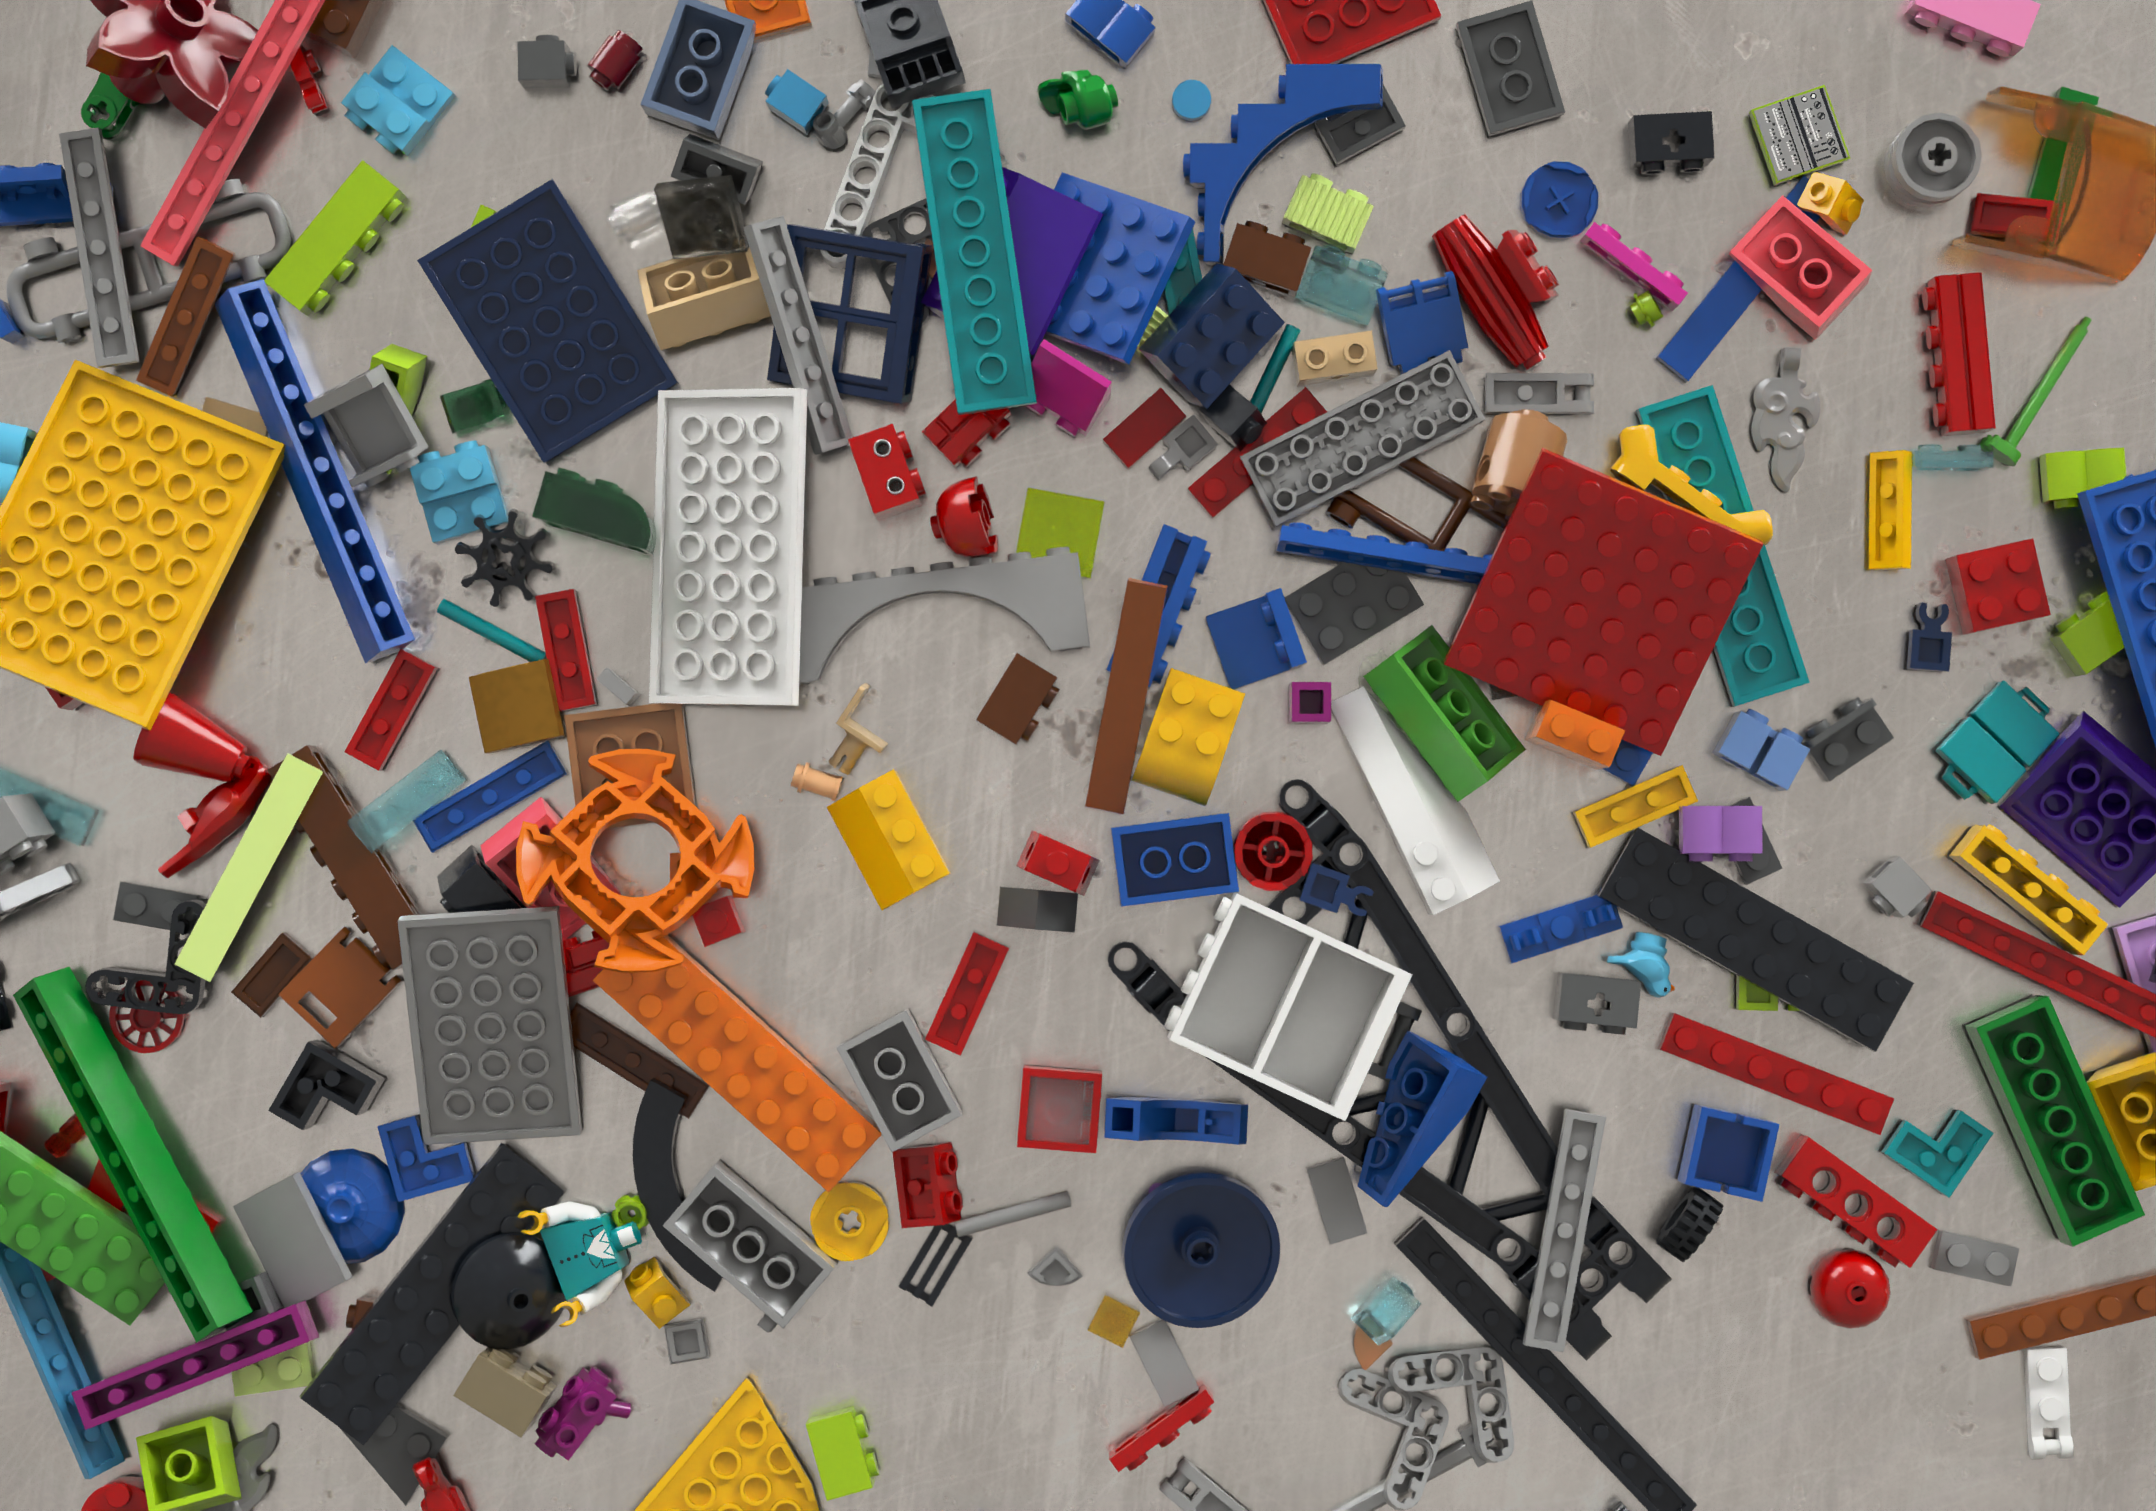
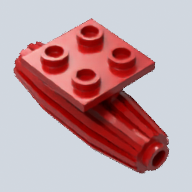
M1464 214L1438 230L1432 237L1447 272H1454L1458 292L1483 332L1515 367L1523 364L1526 370L1546 358L1543 350L1549 347L1531 302L1548 301L1558 296L1554 288L1559 283L1547 265L1540 267L1533 256L1538 252V249L1526 232L1519 233L1518 230L1504 232L1501 234L1503 239L1496 249L1467 215Z

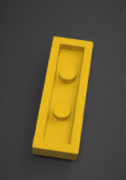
M1912 451L1870 453L1869 569H1911Z
M1681 765L1574 811L1573 814L1588 848H1591L1677 811L1679 806L1693 804L1698 799L1685 769Z

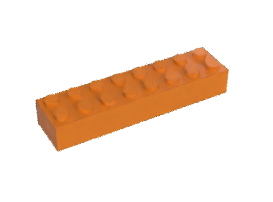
M668 935L656 939V941L681 954L684 957V962L681 965L655 972L622 973L602 969L593 981L828 1193L882 1135L875 1121Z

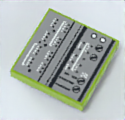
M1825 85L1752 109L1749 112L1774 186L1850 159Z

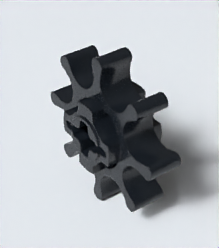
M517 509L509 511L508 525L501 530L491 529L486 524L484 516L481 514L477 515L474 519V524L482 531V542L476 546H469L459 542L455 547L457 554L471 555L477 563V570L463 577L461 581L462 586L467 588L478 579L489 581L494 588V594L490 600V604L493 607L499 605L500 591L508 585L518 587L526 601L532 600L534 591L525 581L526 574L534 569L551 573L553 569L551 561H539L531 552V547L535 542L546 538V529L540 528L532 536L520 535L515 529V520L518 516ZM502 537H504V538H510V539H513L514 541L506 540V539H503ZM497 547L504 554L508 552L513 554L510 561L512 569L505 562L498 564L495 561L498 556ZM484 548L488 550L487 559L483 558ZM522 556H525L526 558L524 567H521L520 565V559Z

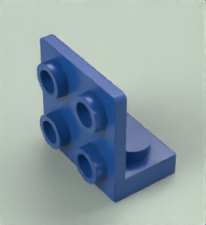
M1281 588L1270 591L1260 598L1206 617L1210 634L1229 688L1237 689L1307 663Z

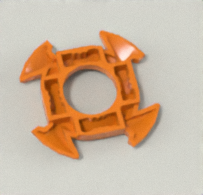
M618 749L591 756L588 759L589 766L613 783L607 781L592 790L550 831V836L540 834L536 824L525 821L522 823L516 846V876L523 902L527 906L533 905L540 893L552 880L564 902L609 943L608 949L598 952L594 967L622 973L655 972L681 965L684 962V957L656 941V939L662 938L678 929L721 887L731 889L733 898H748L754 875V843L746 817L742 814L738 815L729 831L719 843L715 834V828L705 814L662 777L672 773L676 757L674 754L651 749ZM644 819L657 823L671 834L679 848L680 865L676 875L666 887L649 896L627 897L614 893L599 881L593 871L591 852L595 841L605 829L622 820Z

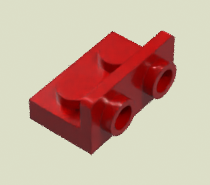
M951 1142L900 1148L892 1152L902 1228L945 1225L961 1219L962 1197L958 1191L956 1179L958 1162Z

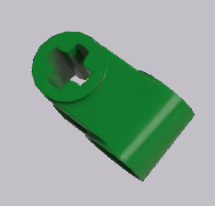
M101 72L97 83L82 105L81 117L88 127L100 128L104 139H111L123 131L128 119L140 103L123 95L114 86L109 75ZM100 113L102 115L109 114V118L107 120H97V116Z

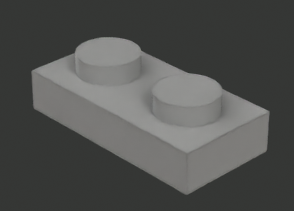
M1939 1230L1931 1268L2011 1287L2020 1248Z

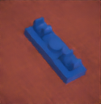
M1596 894L1500 925L1498 928L1509 962L1512 964L1621 929L1623 925L1617 907L1601 899Z

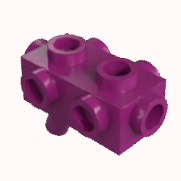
M594 1366L589 1371L583 1367L578 1375L571 1377L563 1388L562 1396L554 1407L548 1408L540 1417L538 1428L535 1430L539 1438L534 1444L550 1457H554L558 1453L569 1461L594 1426H599L603 1423L606 1415L627 1419L630 1415L631 1405L630 1403L615 1401L617 1396L609 1387L611 1379Z

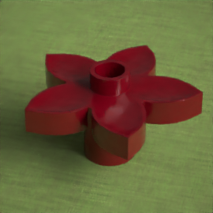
M90 0L107 18L99 27L87 48L86 66L109 75L114 86L133 101L143 104H154L161 101L166 95L169 101L186 117L206 129L227 99L228 79H232L258 29L233 14L215 10L213 6L216 0Z

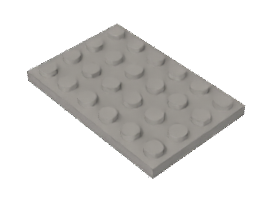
M559 906L400 916L398 919V930L423 1144L581 1135L582 1123Z

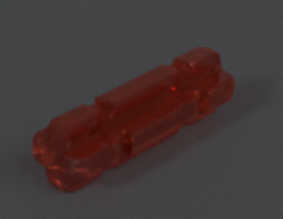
M73 1114L59 1128V1133H54L44 1143L45 1148L56 1158L63 1156L71 1148V1143H77L86 1134L76 1114Z

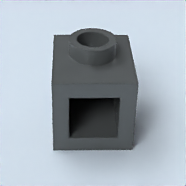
M556 35L536 36V41H517L518 81L523 88L570 87V76H576L577 61L575 52H570L564 40H559V37Z

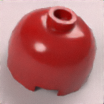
M976 476L951 484L941 493L936 503L937 515L930 517L935 538H943L948 549L964 557H980L996 553L998 550V536H990L989 530H991L990 519L994 518L983 483L978 485V477Z
M1279 811L1263 812L1250 818L1239 829L1234 842L1235 862L1241 875L1253 886L1266 891L1285 890L1308 872L1313 859L1312 841L1305 827L1293 816Z
M1852 1249L1835 1250L1821 1258L1812 1270L1810 1300L1818 1314L1831 1324L1847 1329L1866 1327L1878 1320L1886 1310L1891 1294L1889 1278L1881 1264L1867 1253Z

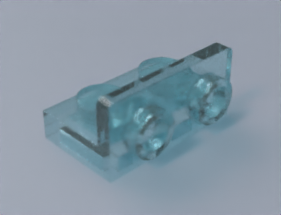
M1315 245L1296 298L1368 325L1378 302L1376 289L1384 287L1388 273L1382 271V267L1374 261L1368 259L1356 261L1346 257V253L1338 247L1332 245L1320 247Z

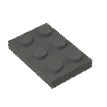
M1532 0L1457 22L1456 28L1488 136L1564 115L1565 109Z
M1346 562L1339 564L1284 597L1287 607L1322 665L1327 664L1424 605L1405 572Z

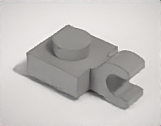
M1193 414L1163 439L1164 444L1169 450L1152 462L1148 469L1157 480L1167 474L1179 462L1188 471L1214 450L1218 443Z

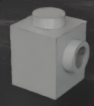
M1891 856L1863 883L1876 896L1872 902L1887 917H1890L1892 914L1895 917L1904 918L1907 914L1910 917H1914L1928 904L1925 897L1932 891L1900 856Z

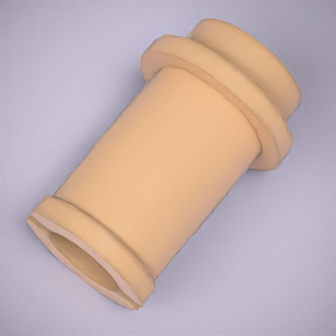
M806 762L805 766L797 764L791 786L798 788L797 792L801 793L802 790L831 798L834 801L836 800L842 776L811 768L808 762Z

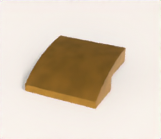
M548 659L519 664L469 677L484 753L497 752L524 744H532L564 736Z

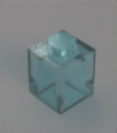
M1393 1276L1379 1284L1352 1315L1351 1319L1379 1346L1395 1337L1421 1303L1414 1297L1413 1291L1407 1284L1398 1281Z

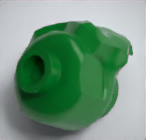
M1088 70L1062 72L1060 79L1046 80L1040 83L1037 88L1040 101L1051 114L1060 113L1065 125L1077 123L1080 128L1085 130L1108 124L1113 116V108L1118 107V97L1112 84L1106 85L1100 76L1092 75Z

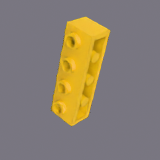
M1990 824L1987 827L1985 825L1972 826L1949 857L2070 954L2085 955L2108 926L2098 916L2100 911L2088 901L2082 898L2077 900L2067 892L2069 886L2053 874L2047 876L2037 868L2038 862L2030 854L2022 849L2016 851L2005 842L2008 838L1996 827Z

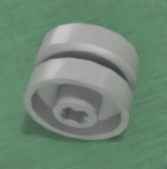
M1940 112L1923 115L1897 134L1887 148L1884 161L1887 183L1895 195L1909 205L1922 208L1942 206L1967 189L1979 173L1982 160L1980 142L1971 126L1957 116Z

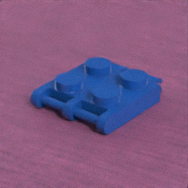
M1453 271L1444 272V277L1420 282L1419 279L1411 280L1410 285L1386 290L1385 287L1376 289L1389 361L1393 366L1398 365L1400 375L1427 362L1428 357L1433 359L1449 350L1457 364L1463 362L1461 349L1468 348ZM1444 284H1445V286H1446V287H1442V288H1432V287H1436V286H1440V285H1444ZM1432 288V289H1429V290L1426 291V292H1423V291H1422V290H1424V289ZM1412 293V295H1409V296L1396 297V296H1400V295Z

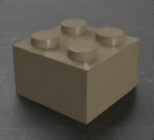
M487 1347L477 1356L453 1396L521 1438L534 1425L557 1385L551 1382L552 1376L544 1369L536 1365L528 1368L517 1361L519 1355L512 1349Z

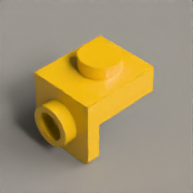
M1814 172L1797 205L1801 210L1818 214L1834 231L1847 235L1853 222L1860 215L1864 199L1846 180Z
M655 1257L635 1267L624 1280L631 1299L659 1329L690 1306L687 1297L664 1273L660 1262Z

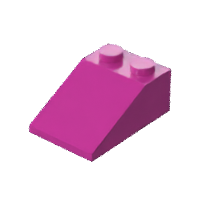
M1044 339L1031 364L1037 404L1025 406L1041 416L1046 411L1058 418L1055 424L1074 437L1077 432L1086 436L1111 397L1112 382Z

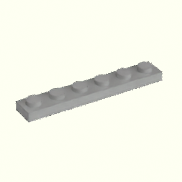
M91 128L59 133L97 367L106 368L138 363L139 356L102 130L100 128Z
M784 216L743 227L793 388L807 390L806 429L814 455L849 445L848 439L853 437Z
M1565 1109L1523 1344L1526 1346L1564 1353L1606 1122L1605 1116Z

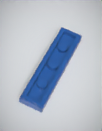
M547 740L412 820L431 853H435L564 778L569 773L551 742Z

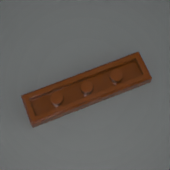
M580 1002L575 1004L570 1012L573 1046L643 1091H646L650 1080L655 1078L687 1096V1099L681 1110V1115L688 1119L692 1116L710 1087L704 1080Z

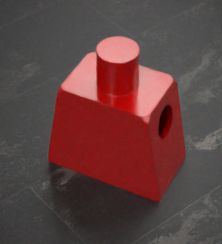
M1031 831L1017 867L1084 896L1100 860L1040 833Z

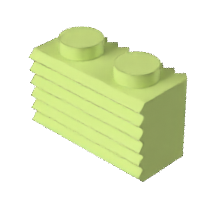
M1312 173L1310 178L1302 175L1283 217L1282 224L1353 254L1374 207L1367 203L1369 198L1355 190L1347 189L1345 194L1342 191L1331 188L1333 182L1321 175Z

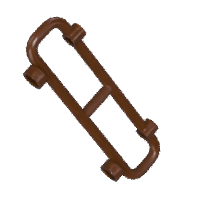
M1415 457L1398 466L1456 500L1432 540L1350 490L1333 498L1326 511L1328 516L1348 528H1353L1361 515L1406 543L1421 542L1427 544L1429 549L1438 551L1446 549L1469 509L1502 529H1505L1508 523L1505 519V514L1493 510L1483 511L1471 505L1473 495L1470 490Z

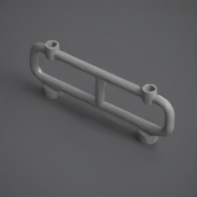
M240 179L225 181L203 223L255 207L266 211L275 236V246L267 253L251 255L232 263L224 279V282L243 277L244 284L266 279L265 270L277 265L290 249L291 238L283 210L278 201L269 194L262 192L245 194ZM152 223L119 233L121 249L130 246L135 247L148 288L146 291L129 296L131 312L170 300L178 282L175 281L163 285L153 253L140 246ZM53 237L42 238L25 244L23 247L28 262L15 268L9 275L6 284L7 299L16 324L26 335L37 339L56 336L58 343H64L80 338L79 328L90 325L88 309L60 315L48 322L37 323L29 316L22 293L23 283L27 279L80 263L78 247L58 252Z

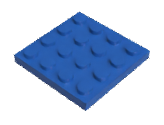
M1062 172L1054 190L1101 212L1103 216L1045 334L1129 365L1195 225V221L1190 216Z

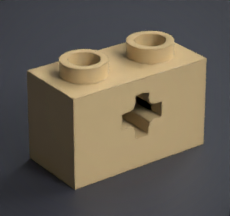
M1372 330L1296 341L1292 345L1297 387L1373 376L1378 369Z

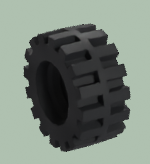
M1693 1187L1685 1195L1684 1199H1681L1675 1210L1673 1209L1670 1217L1663 1224L1664 1227L1660 1230L1656 1243L1680 1261L1685 1262V1260L1691 1257L1692 1253L1694 1254L1697 1251L1699 1245L1705 1241L1706 1236L1710 1234L1714 1224L1719 1219L1718 1216L1723 1211V1205L1699 1187Z

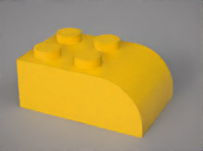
M1171 668L1132 781L1206 806L1245 693Z
M2156 1052L2099 1069L2086 1081L2134 1191L2156 1185Z

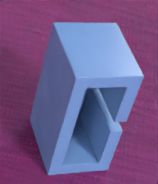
M1748 709L1746 713L1743 711L1734 712L1712 754L1779 791H1787L1810 751L1808 747L1801 744L1804 738L1786 728H1782L1781 732L1773 730L1767 725L1769 719L1752 709Z

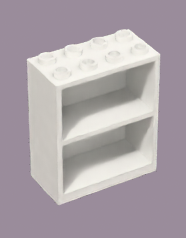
M1233 893L1231 899L1223 897L1214 916V919L1220 921L1214 936L1209 933L1206 934L1197 955L1203 957L1197 972L1190 969L1182 985L1181 991L1187 994L1182 1006L1179 1008L1174 1005L1166 1020L1164 1027L1170 1030L1167 1037L1181 1046L1346 1121L1413 974L1237 893Z

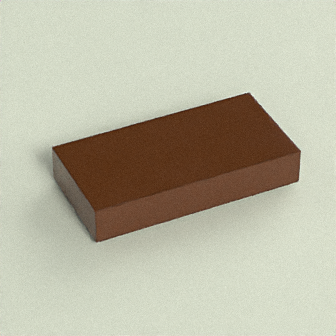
M282 932L231 993L260 1018L264 1017L279 1000L280 996L278 994L314 957L287 933Z

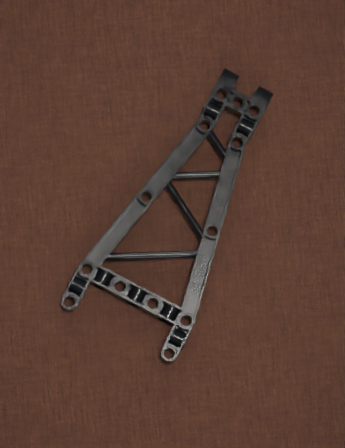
M1299 779L1288 781L1282 785L1278 792V804L1287 815L1293 816L1305 827L1312 845L1321 853L1312 863L1349 875L1347 886L1351 889L1356 886H1366L1374 891L1373 896L1360 893L1355 897L1356 907L1366 910L1367 913L1366 916L1351 915L1343 943L1358 949L1368 917L1398 967L1413 974L1409 984L1453 1054L1462 1058L1487 1076L1485 1083L1473 1102L1450 1184H1446L1430 1171L1421 1167L1399 1194L1496 1262L1509 1276L1508 1279L1530 1301L1539 1252L1527 1240L1500 1221L1547 1210L1558 1148L1366 843L1351 829L1343 816L1327 800H1324L1310 784ZM1292 786L1301 787L1307 796L1306 803L1299 809L1290 807L1285 799L1287 790ZM1346 843H1353L1360 850V859L1352 866L1344 864L1340 859V849ZM1308 872L1296 883L1282 890L1265 907L1284 915L1282 910L1283 903L1290 897L1300 898ZM1302 902L1304 906L1303 913L1294 920L1306 925L1322 908ZM1118 942L1110 949L1107 959L1112 972L1126 985V989L1164 1026L1171 1008L1174 1005H1182L1187 995L1181 991L1182 986L1179 988L1153 959H1149L1132 942ZM1121 948H1129L1136 954V964L1130 970H1120L1114 964V955ZM1462 1013L1466 1018L1467 1026L1461 1034L1452 1035L1447 1029L1448 1018L1452 1014ZM1209 1059L1362 1168L1369 1140L1374 1138L1376 1133L1352 1116L1377 1110L1379 1101H1385L1387 1091L1356 1098L1346 1121ZM1487 1110L1492 1114L1542 1195L1483 1209L1463 1196ZM1340 1122L1351 1123L1353 1127L1352 1138L1344 1143L1335 1141L1332 1135L1334 1126ZM1595 1197L1591 1199L1584 1237V1244L1588 1249L1581 1254L1566 1340L1586 1361L1612 1337L1602 1326L1601 1318L1592 1308L1619 1282L1629 1291L1635 1292L1647 1304L1672 1280L1662 1267ZM1506 1238L1514 1239L1517 1245L1514 1255L1510 1258L1499 1257L1497 1247L1500 1241ZM1618 1241L1625 1242L1628 1249L1625 1258L1621 1261H1611L1609 1249L1612 1244ZM1587 1269H1597L1599 1273L1598 1283L1592 1288H1583L1580 1282L1582 1273Z

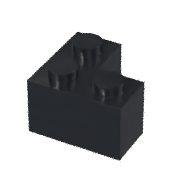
M318 1039L309 1041L268 1111L301 1130L313 1127L328 1099L351 1113L360 1115L366 1113L385 1078Z

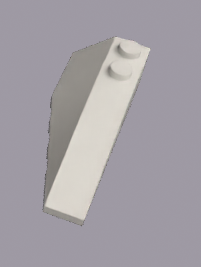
M1363 686L1332 701L1331 711L1428 914L1435 915L1500 882L1466 809L1446 789L1442 780Z

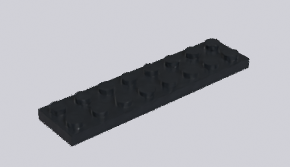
M1638 827L1635 828L1598 894V897L1610 904L1612 903L1617 908L1873 1052H1876L1914 984L1912 981L1698 861H1689L1688 855L1680 854L1679 850Z
M501 1143L304 1389L300 1398L364 1446L459 1326L453 1312L451 1294L455 1275L463 1260L475 1247L494 1236L506 1233H522V1230L531 1229L534 1225V1218L531 1215L518 1218L519 1213L524 1210L541 1213L543 1208L554 1206L564 1191Z

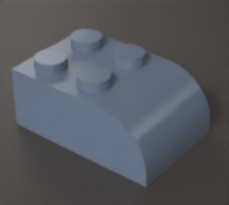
M679 0L640 104L645 114L719 140L751 53L756 31L755 21L698 0Z

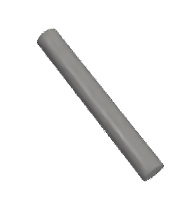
M1063 1192L954 1222L957 1237H962L1071 1207V1201L1068 1192Z

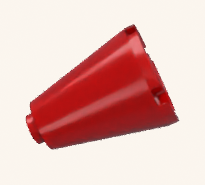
M172 693L168 694L151 730L142 728L133 756L134 761L142 766L229 783L235 777L241 779L251 761V757L246 755L247 747L179 696Z

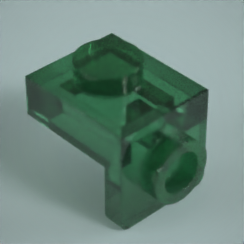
M491 379L440 396L452 434L497 421L504 416L503 409L506 408V402Z

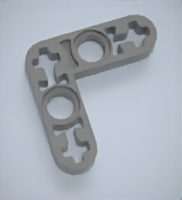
M1478 1347L1410 1355L1396 1359L1390 1365L1388 1370L1390 1384L1400 1392L1410 1393L1466 1386L1477 1454L1488 1463L1502 1462L1512 1455L1514 1436L1502 1358L1496 1350L1490 1347ZM1481 1354H1483L1485 1361H1491L1492 1368L1486 1370L1487 1382L1495 1381L1496 1387H1485L1477 1390L1476 1383L1484 1382L1482 1370L1475 1369V1362L1481 1360ZM1443 1358L1450 1360L1455 1366V1375L1450 1381H1443L1436 1374V1365ZM1423 1360H1427L1426 1367L1423 1363ZM1405 1363H1407L1410 1370L1426 1368L1427 1376L1412 1378L1409 1386L1406 1379L1399 1378L1398 1373L1405 1369ZM1427 1377L1430 1381V1384H1426ZM1486 1393L1494 1395L1498 1400L1499 1409L1494 1416H1486L1480 1410L1479 1401ZM1501 1420L1502 1427H1494V1435L1496 1440L1503 1441V1448L1498 1449L1497 1456H1495L1494 1450H1487L1486 1442L1492 1440L1491 1428L1483 1429L1482 1423H1493Z
M1363 1369L1351 1370L1343 1375L1339 1381L1338 1391L1342 1400L1350 1406L1405 1428L1384 1485L1383 1495L1387 1504L1393 1509L1400 1511L1410 1509L1419 1502L1448 1425V1410L1438 1400L1419 1392H1400L1394 1389L1388 1379ZM1359 1377L1363 1380L1362 1387L1370 1391L1376 1390V1384L1382 1386L1375 1397L1374 1406L1369 1404L1373 1397L1368 1394L1361 1393L1356 1398L1353 1397L1352 1388L1347 1386L1348 1381L1353 1382ZM1397 1392L1401 1395L1404 1406L1400 1413L1392 1414L1386 1411L1383 1405V1398L1386 1393ZM1430 1408L1435 1410L1434 1417L1439 1419V1424H1432L1426 1434L1427 1437L1434 1438L1432 1443L1424 1437L1412 1435L1413 1430L1417 1433L1422 1432L1425 1419L1420 1417V1413L1427 1412ZM1415 1443L1425 1449L1427 1456L1423 1465L1414 1466L1406 1459V1449L1409 1445ZM1400 1467L1409 1473L1420 1474L1419 1480L1415 1477L1410 1478L1407 1490L1412 1493V1497L1405 1498L1402 1502L1397 1501L1398 1494L1393 1491V1486L1401 1485L1406 1476V1473L1398 1472Z

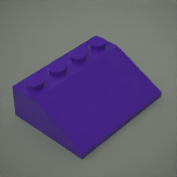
M1002 167L1029 353L1034 356L1103 214L1020 173ZM936 270L921 303L944 319Z
M2083 711L2052 742L2001 802L1999 807L2120 908L2156 873V771Z

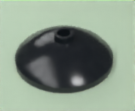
M524 1233L497 1235L475 1247L461 1263L453 1281L451 1294L453 1312L461 1328L476 1342L494 1349L519 1348L539 1339L554 1325L563 1308H560L552 1313L553 1308L559 1303L566 1302L544 1241ZM519 1294H524L522 1302L514 1305V1298Z

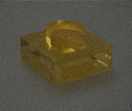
M1105 1293L1088 1326V1331L1123 1348L1140 1311Z

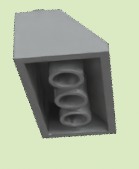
M720 1160L708 1171L663 1225L665 1229L783 1329L839 1263L836 1259L825 1254L813 1239Z

